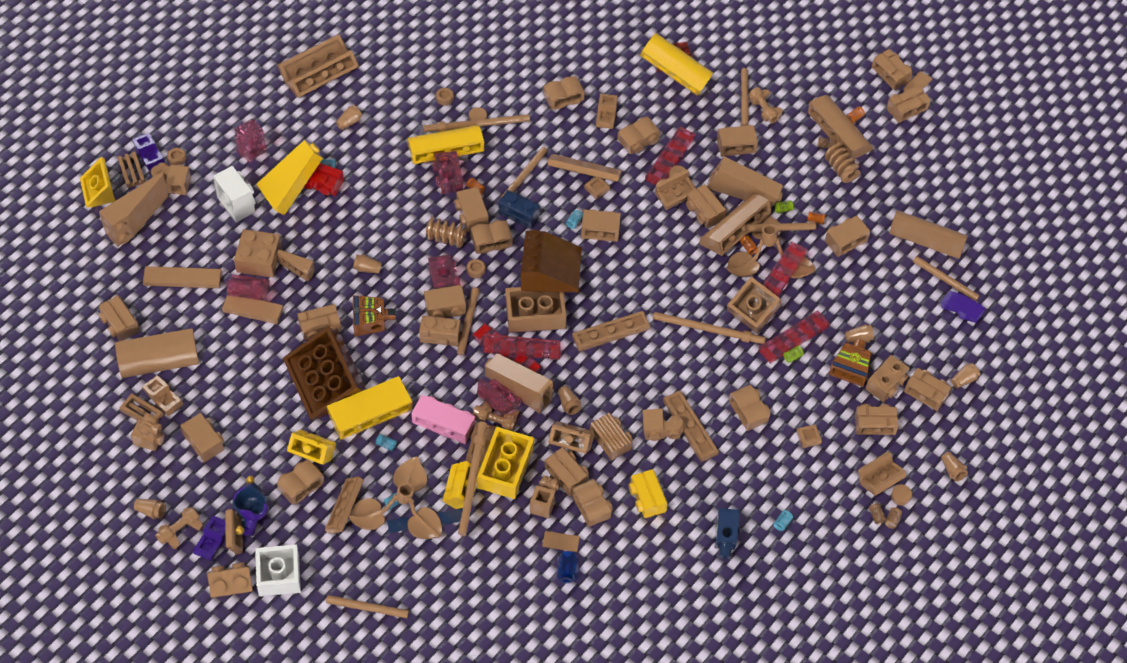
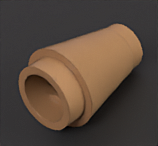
M355 105L349 106L335 123L341 130H344L360 121L363 115Z
M357 254L353 269H356L357 272L379 274L382 263L364 254Z
M864 324L845 332L847 343H854L856 339L863 340L865 343H870V340H874L871 325Z
M973 363L965 364L950 381L958 389L977 380L980 372Z
M568 386L561 387L558 393L563 411L568 415L578 413L581 410V401Z
M947 452L941 457L950 479L961 481L967 476V467L951 452Z
M136 499L134 510L156 520L164 516L166 505L161 500Z

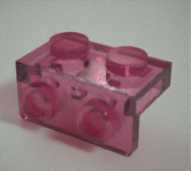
M232 274L231 280L227 281V295L265 301L270 287V280Z
M484 379L478 380L477 394L500 414L504 415L520 406L521 400L496 379L488 383Z

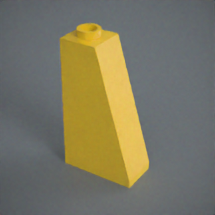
M304 140L256 184L273 209L282 215L287 213L323 159L318 153L320 149L314 143L310 144Z

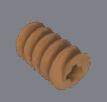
M839 142L826 151L825 159L833 167V170L837 172L841 181L849 183L855 180L861 171L858 170L859 165L855 163V159L851 158L850 153H847V148H843L844 144Z
M432 216L426 228V237L428 236L429 240L432 241L435 238L436 242L442 240L443 244L449 242L451 246L456 244L458 248L463 246L467 233V227L465 230H462V224L455 228V222L448 226V220H445L442 225L440 218L434 223V217Z

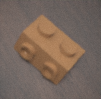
M687 169L678 171L672 177L662 179L656 184L655 195L665 210L687 200V194L696 189L688 177L689 171Z
M889 451L858 470L860 485L875 496L906 477V471L893 462L892 454Z
M244 562L232 564V568L224 569V565L211 567L212 571L207 573L211 598L253 591L250 566L245 565Z

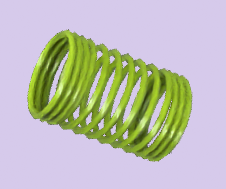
M791 200L775 203L777 214L783 213V211H793L794 209Z
M796 346L783 355L786 362L790 363L802 357L804 352L800 346Z

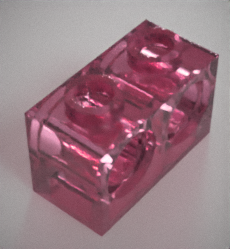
M253 118L234 129L236 135L234 139L238 147L236 150L241 158L244 157L250 162L267 152L264 131Z
M457 151L435 154V161L432 162L433 172H437L438 176H435L436 186L440 187L441 194L462 191L463 178Z

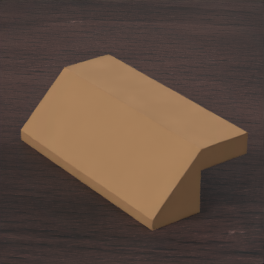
M337 34L277 64V67L285 83L296 97L299 98L359 67L352 50L346 49L340 34Z

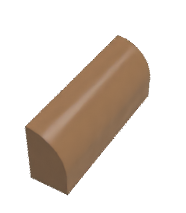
M824 95L810 101L808 114L830 140L835 139V144L839 142L844 144L843 148H847V153L851 154V158L856 159L873 150V146L830 96Z
M752 194L700 238V245L722 256L749 233L746 229L747 224H759L771 214L769 200L761 195Z
M899 210L895 213L889 232L891 235L960 259L968 238L966 234Z
M193 328L115 342L121 378L199 364Z

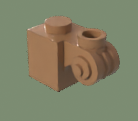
M159 163L152 168V178L161 172L164 174L168 193L187 195L191 179L189 167L183 165L168 166L165 163Z
M662 408L643 410L645 440L657 441L665 439V437L670 439L680 438L684 431L681 417L672 416L669 422L664 420Z
M144 415L142 420L138 419L131 433L133 445L156 452L158 445H161L164 441L162 425L158 424L151 416Z
M544 475L539 481L540 486L536 485L532 495L530 513L549 519L555 503V492L559 489L558 479L549 478Z

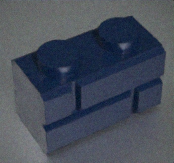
M507 190L499 201V215L532 229L540 217V205Z

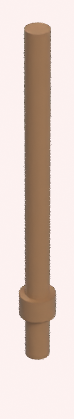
M527 114L450 123L442 121L437 122V124L423 125V131L442 132L476 125L481 127L529 122L530 116Z
M658 312L653 314V319L742 339V342L749 343L751 341L765 344L766 337L751 334L750 331L744 330L741 332Z
M479 422L477 435L474 436V452L458 532L461 536H466L482 448L485 447L486 442L484 436L487 423Z

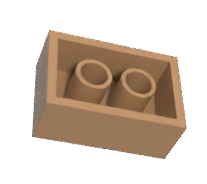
M521 287L505 288L508 333L566 329L564 292L521 291Z

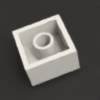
M231 166L213 176L217 198L235 222L255 213L254 204L256 202L252 196L254 193L253 188L249 183L246 184L244 182V177L240 171H236Z
M297 545L255 548L256 580L259 596L301 593Z

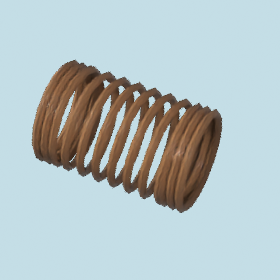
M819 137L817 147L821 148L822 146V148L826 149L827 147L829 149L835 144V139L830 140L829 138L828 142V138L826 140L824 138L823 141V138Z
M879 503L869 506V511L875 524H881L886 521Z
M892 507L885 525L889 528H896L902 511Z

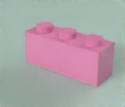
M421 395L412 411V423L466 444L474 430L475 416L468 411L456 409L451 404L439 402L434 397Z

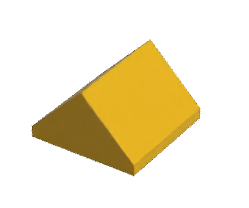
M100 157L80 177L86 207L88 208L115 202L105 159Z

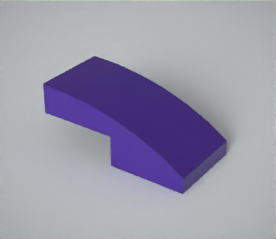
M149 133L132 139L138 154L148 170H151L159 163H165L164 158L156 147L155 141Z
M950 290L941 302L942 309L956 312L959 314L960 319L977 323L985 311V307Z
M216 516L211 517L203 529V536L193 548V554L210 561L213 560L226 537V523L224 519Z

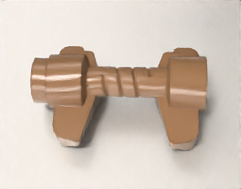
M759 87L752 89L749 93V100L753 105L760 104L763 109L761 115L763 120L770 123L776 122L782 115V108H774L768 105L765 101V98L770 95L768 90H761Z
M485 400L482 406L476 405L473 411V415L477 419L494 421L502 424L504 429L514 431L519 414L518 410L504 414V417L492 413V403L489 400Z
M187 507L183 510L181 519L171 526L167 524L160 526L155 536L162 545L166 542L172 549H176L180 544L175 533L180 528L187 525L200 531L203 529V525L199 520L197 512L192 507Z

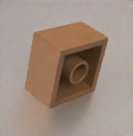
M243 229L234 258L236 273L273 278L278 263L277 251L282 248L280 234Z
M750 277L727 304V311L758 334L781 306V299L753 277Z

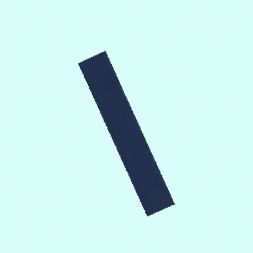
M463 509L438 512L436 514L440 519L441 525L457 523L461 521ZM410 517L387 520L389 533L408 530L407 524Z

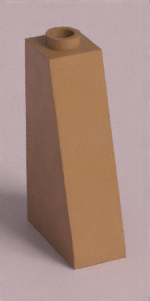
M725 156L714 169L707 183V187L712 191L746 200L752 194L761 195L769 200L770 208L775 202L779 203L783 195L781 193L782 184Z
M498 353L493 359L490 358L486 362L485 376L537 413L541 414L552 402V380Z

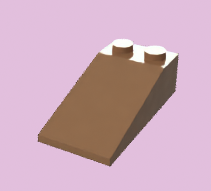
M162 172L99 211L104 231L117 247L133 238L167 199L168 191Z

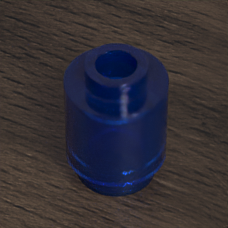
M564 551L558 557L557 578L563 583H572L577 579L578 558L576 553Z

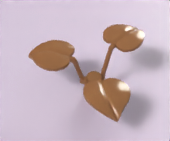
M769 215L759 223L767 225L763 226L762 231L751 232L756 239H761L755 256L752 258V255L747 252L735 253L728 261L727 271L741 277L754 275L760 268V264L755 260H757L763 244L767 247L776 244L781 259L785 258L779 243L780 239L777 238L782 231H777V228L771 225L779 222ZM790 254L787 260L798 265L794 272L782 266L784 274L791 278H801L815 271L814 264L804 256L800 259L793 254Z
M417 456L405 461L395 471L393 481L395 486L398 487L397 494L393 496L384 509L381 510V505L377 500L366 498L360 500L354 506L348 517L359 528L365 530L378 529L385 522L382 513H385L397 500L401 504H410L411 512L414 516L409 518L407 526L409 532L414 537L433 539L439 538L442 533L440 519L432 509L422 507L416 512L414 508L413 493L423 489L427 483V474Z

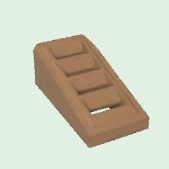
M283 250L277 251L278 261L281 265L302 279L310 281L315 272L312 260Z

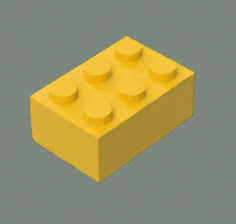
M496 427L477 475V488L515 499L534 450V438Z

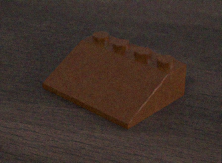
M525 231L521 265V291L579 292L582 247L545 231Z
M329 326L283 357L307 414L312 421L328 415V405L366 390L341 334Z

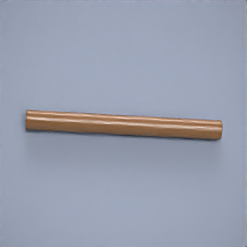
M747 68L741 69V126L749 125Z
M542 147L507 190L513 193L548 152L545 147Z
M815 222L771 224L777 228V231L816 229ZM747 224L746 229L747 232L762 231L763 226L767 224Z
M918 256L914 258L913 263L972 300L977 301L979 299V294Z
M473 287L457 349V354L464 355L479 294V289Z
M328 595L326 599L328 604L396 617L408 618L409 610Z

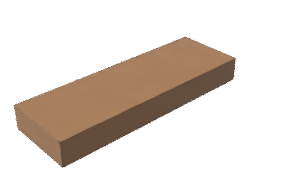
M228 293L222 311L278 324L283 311V305Z
M359 476L345 480L325 527V531L329 534L343 531L364 481Z

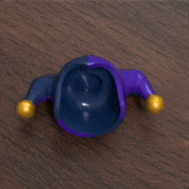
M253 476L246 478V482L249 485L238 490L232 500L234 509L244 521V527L238 526L235 529L238 535H254L258 520L264 518L269 509V501L254 482Z

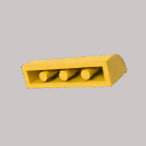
M656 32L640 53L641 57L697 96L713 74L712 71Z
M479 125L407 138L413 164L484 152V139Z
M397 376L327 406V410L339 439L342 440L411 411L412 400L400 377Z

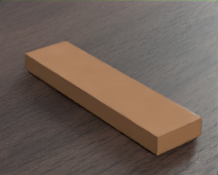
M551 154L547 163L548 166L616 182L622 174V170L556 154Z
M145 266L143 285L220 288L222 271L221 269Z
M640 311L574 332L572 337L580 352L649 330L650 324L644 312Z
M677 391L664 397L663 402L670 414L682 418L684 425L683 434L700 462L717 456L719 453L718 449L682 392Z

